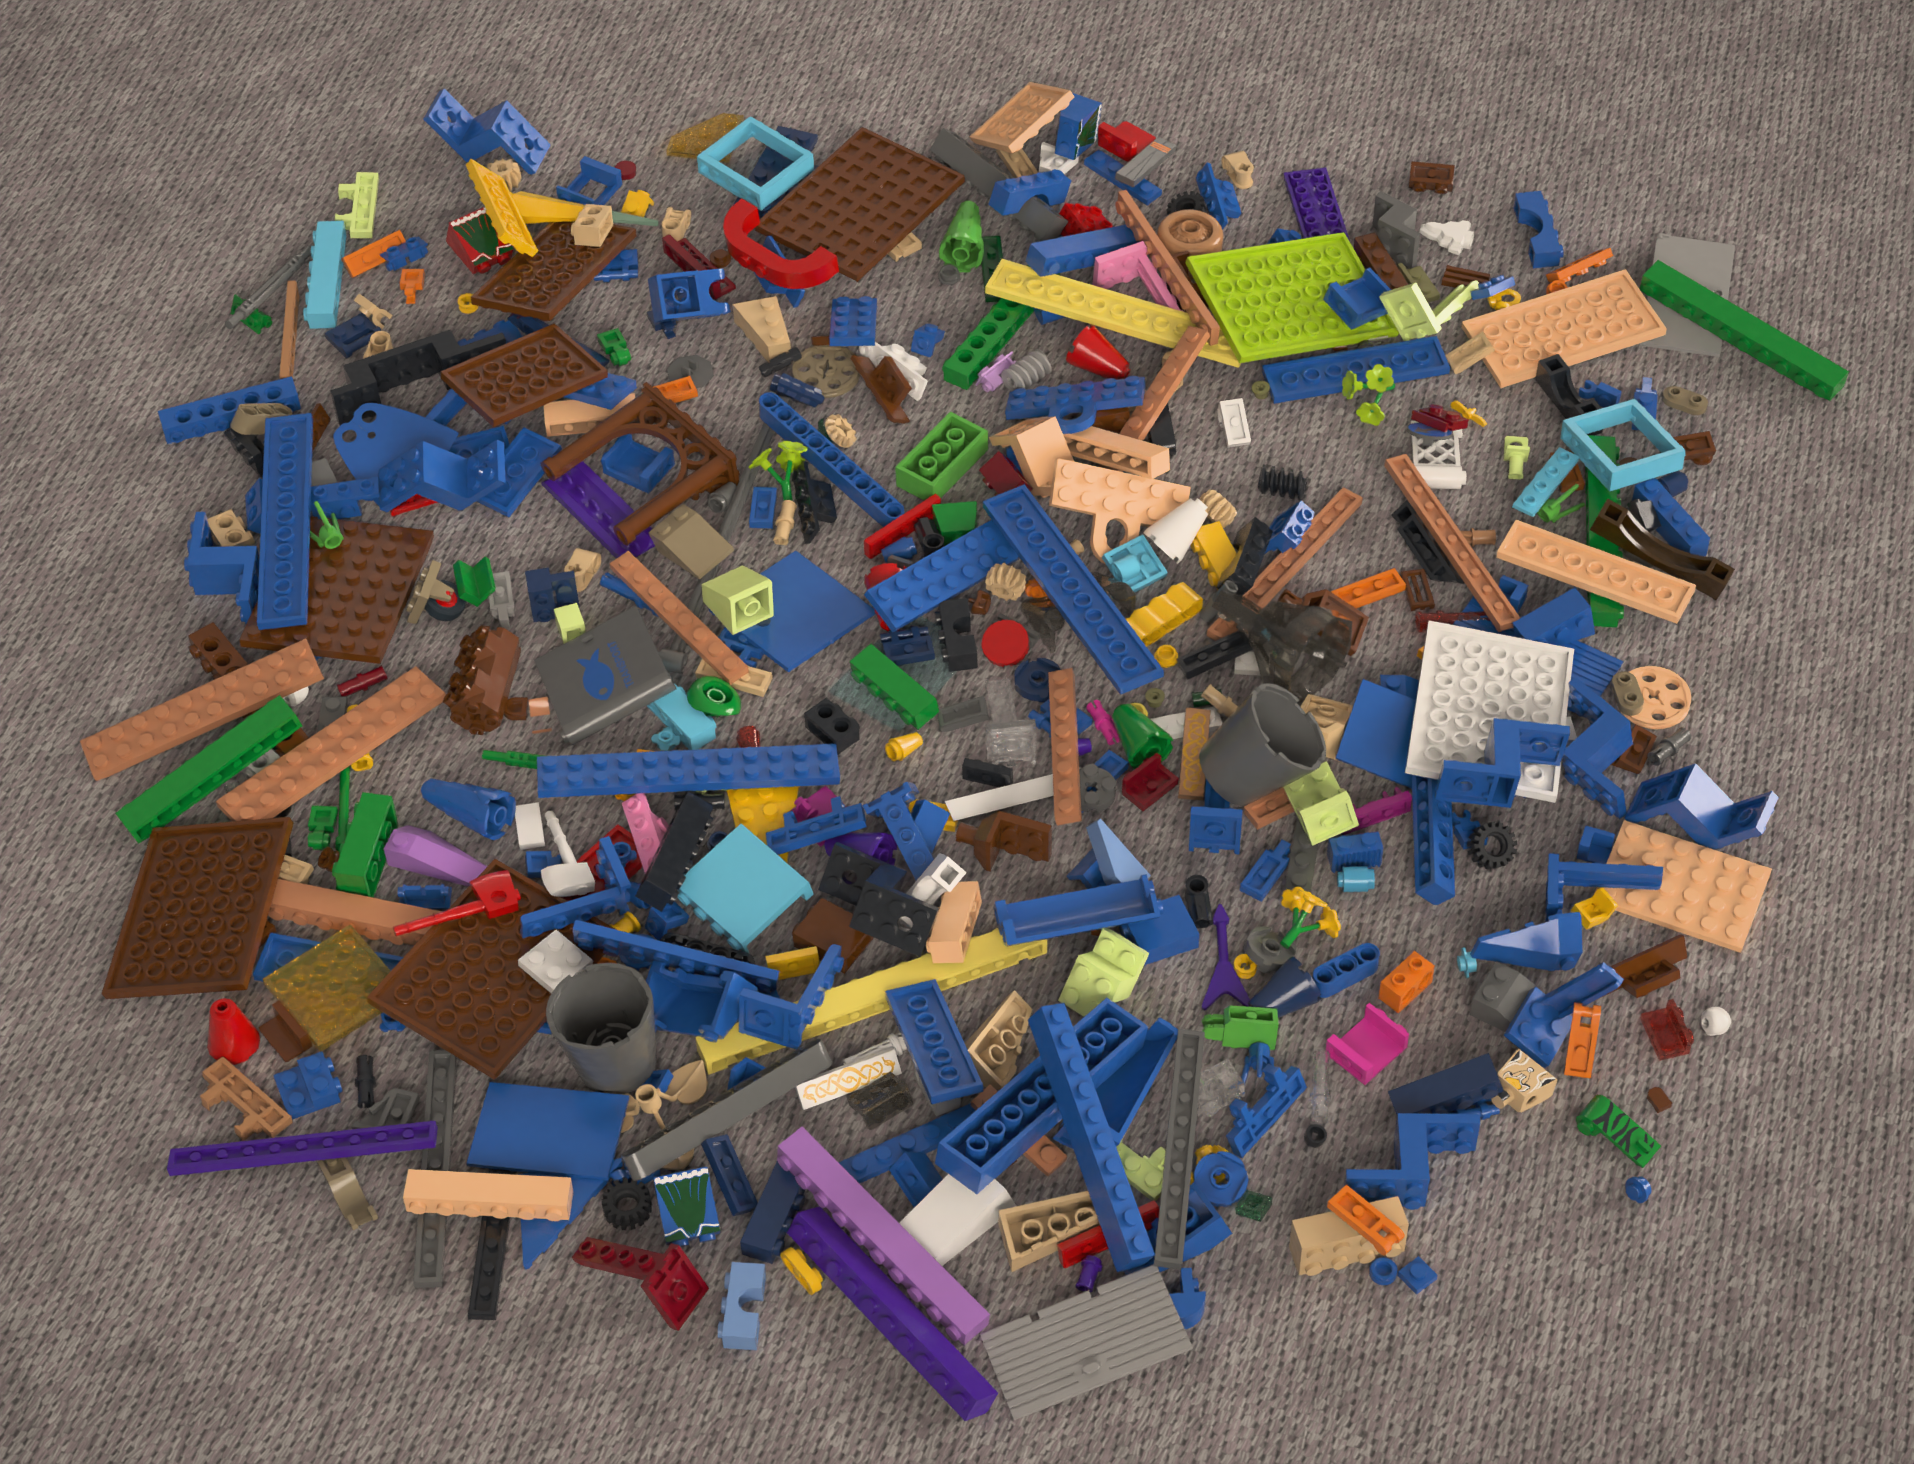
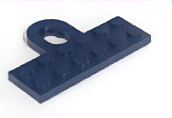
M778 126L775 130L812 152L818 141L817 134ZM766 146L748 180L762 187L791 165L793 161ZM795 184L793 187H791L788 191H786L784 194H782L780 197L774 200L763 210L760 211L758 209L759 219H761L768 211H770L798 184ZM737 197L734 204L738 202L741 198Z

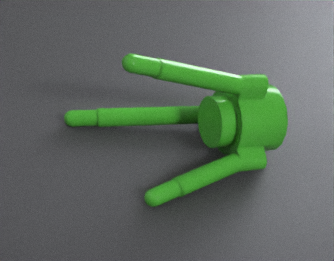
M1575 484L1557 500L1548 498L1537 512L1538 516L1546 523L1550 521L1555 523L1558 519L1584 507L1585 503L1583 502L1562 512L1559 511L1561 510L1560 503L1570 496L1579 485Z
M315 501L314 505L324 526L319 530V537L311 531L310 537L317 542L320 548L323 546L328 549L336 548L341 544L344 537L340 533L335 513H331L332 526L319 502Z

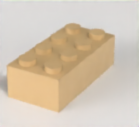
M1399 1197L1370 1202L1372 1206L1395 1223L1405 1234V1237L1399 1243H1394L1391 1246V1251L1386 1255H1381L1373 1244L1332 1211L1292 1220L1289 1249L1298 1274L1314 1276L1325 1269L1334 1268L1335 1270H1340L1351 1263L1360 1261V1263L1366 1264L1372 1262L1377 1257L1387 1256L1392 1258L1405 1251L1409 1223ZM1383 1230L1379 1232V1234L1383 1237L1387 1235V1233Z

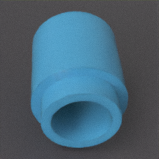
M1367 866L1342 867V872H1337V886L1342 887L1343 892H1368V889H1374L1375 887L1374 869H1368Z

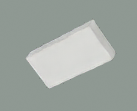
M539 802L516 806L515 819L520 850L545 846Z

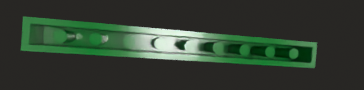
M1657 260L1643 274L1640 291L1644 292L1647 296L1654 298L1664 306L1688 318L1703 329L1710 331L1720 339L1732 344L1740 351L1747 353L1798 385L1814 392L1818 397L1831 401L1845 386L1849 371L1660 260Z
M1588 435L1616 466H1620V464L1616 463V460H1619L1620 447L1616 446L1615 437ZM1585 466L1586 545L1622 558L1623 553L1618 551L1619 546L1590 531L1607 499L1621 505V498H1617V495L1620 494V489L1609 491ZM1587 591V603L1591 606L1594 626L1617 628L1619 619H1623L1624 605Z

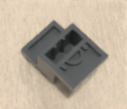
M1380 191L1375 196L1372 227L1377 230L1378 238L1393 260L1398 264L1403 263L1404 266L1410 269L1414 268L1417 265L1420 233L1415 231L1417 209Z

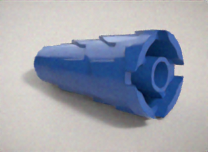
M433 778L425 781L421 787L424 800L445 812L449 817L463 823L464 826L488 839L497 840L506 833L500 831L505 824L511 826L516 812L515 798L509 796L511 793L504 790L485 788L467 783L446 782Z

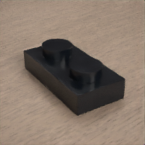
M965 758L962 764V777L964 780L1000 788L1013 784V768Z

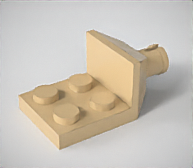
M1308 694L1300 707L1306 714L1310 711L1317 721L1326 744V758L1337 760L1335 757L1353 705Z

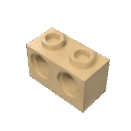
M585 205L583 210L579 212L575 223H572L571 235L574 236L575 245L595 247L602 245L613 227L611 206Z
M232 509L207 519L213 541L217 547L252 546L255 544L250 531L245 532L242 518L240 516L236 517Z

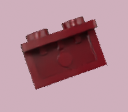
M1156 753L1151 758H1146L1134 771H1129L1123 777L1122 795L1140 810L1145 811L1176 787L1179 783V778L1161 764V755Z

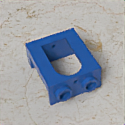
M584 156L580 160V174L567 188L558 185L556 190L557 197L560 200L584 205H605L622 186L621 170ZM590 180L608 186L595 201L592 198L579 194Z

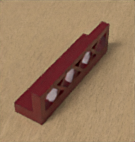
M670 234L662 238L664 253L684 272L718 269L686 238L676 241ZM725 276L724 279L710 284V297L716 300L736 289V285ZM720 283H725L727 286L721 289Z

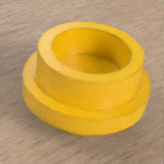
M1162 645L1156 650L1154 658L1161 667L1169 668L1177 663L1178 653L1173 646Z

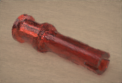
M1437 610L1436 613L1417 611L1415 615L1418 633L1427 630L1429 621L1453 625L1455 621L1463 622L1462 620L1476 621L1484 619L1490 621L1489 617L1480 618V616H1487L1484 611L1444 613L1441 610Z

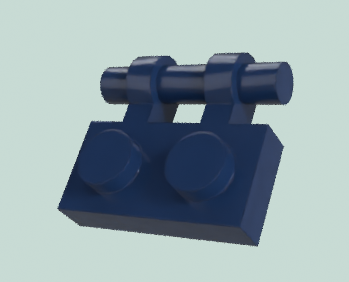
M918 625L910 626V629L895 632L889 630L887 633L880 634L884 655L897 666L935 660V652L928 626L918 627Z

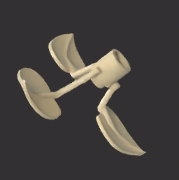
M698 1060L672 1073L674 1077L665 1093L661 1092L659 1088L656 1089L653 1085L645 1084L637 1089L636 1099L629 1093L621 1094L629 1095L621 1133L633 1126V1116L639 1114L640 1107L645 1113L654 1114L661 1130L666 1128L658 1113L662 1105L660 1097L671 1102L678 1099L680 1103L685 1105L693 1104L702 1099L708 1087L704 1062ZM694 1149L662 1168L674 1171L684 1169L691 1162Z

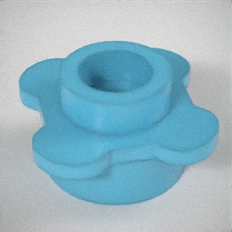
M670 727L664 728L659 734H654L651 737L652 742L657 744L660 751H670L681 742V738L676 736Z
M1465 947L1461 948V956H1457V965L1459 971H1464L1465 977L1469 978V973L1477 971V962L1475 958L1471 957V951L1466 952Z

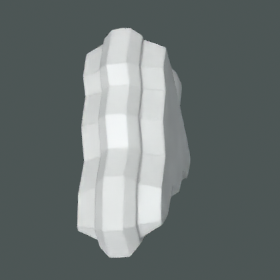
M1464 220L1459 222L1450 221L1445 224L1429 222L1422 224L1419 231L1428 239L1437 241L1439 246L1447 248L1448 252L1460 255L1463 248L1470 249L1474 238V232L1469 231L1471 223Z

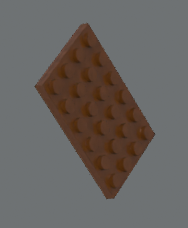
M555 323L441 371V379L493 427L608 377V370Z

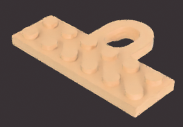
M1058 458L1054 464L1049 506L1093 515L1090 546L1095 557L1105 564L1102 559L1103 554L1113 550L1108 546L1105 535L1106 526L1110 520H1117L1124 526L1125 535L1119 542V546L1139 536L1140 525L1150 527L1189 500L1190 487Z

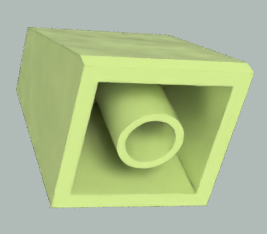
M743 565L702 584L703 602L732 635L774 616L772 581Z

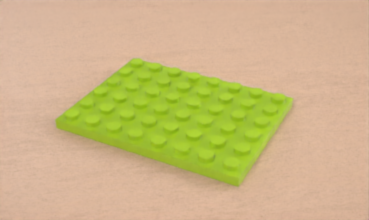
M1344 232L1187 257L1186 265L1239 363L1368 342L1367 340L1383 336H1388V338L1397 337L1399 334L1388 313L1351 330L1323 300L1331 283L1337 282L1340 286H1344L1361 278L1365 272L1363 264Z

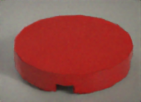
M1001 620L987 628L983 634L981 645L984 655L991 663L1002 667L1007 665L1013 666L1022 661L1029 652L1030 639L1027 631L1020 623L1014 620Z

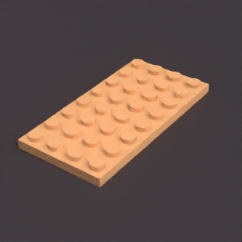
M1626 269L1462 322V329L1469 340L1484 332L1495 349L1494 352L1482 360L1500 388L1536 377L1538 361L1559 354L1564 362L1571 366L1664 336L1667 330Z

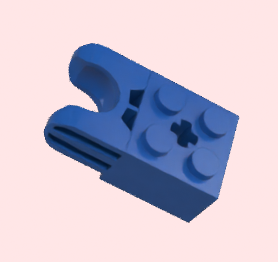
M724 269L659 274L648 278L654 323L713 317L730 313V305L728 303L716 302L709 294L710 284L725 278Z

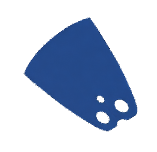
M365 403L354 412V417L350 422L342 424L334 432L333 438L336 448L355 479L359 480L378 477L380 468L422 441L449 451L459 432L409 411L383 404ZM368 410L376 413V419L371 423H366L362 420L363 413ZM347 430H353L356 432L357 437L353 442H345L342 439V434ZM374 432L376 436L370 439L368 438V433ZM379 497L372 498L380 507Z

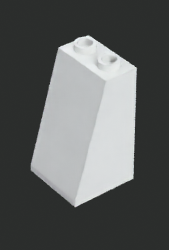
M948 1174L899 1224L943 1266L998 1222L999 1210L1016 1207V1204L1007 1190L996 1179L980 1193L975 1194Z

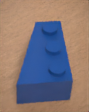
M1576 588L1569 590L1513 622L1516 638L1557 646L1595 634L1591 606Z

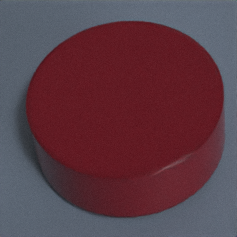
M621 161L615 165V168L621 170L622 180H630L636 176V165L633 162Z

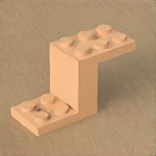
M1055 416L1027 418L989 437L992 446L1012 447L1024 477L1034 488L1031 491L1033 496H1041L1042 498L1050 496L1056 459L1074 462Z

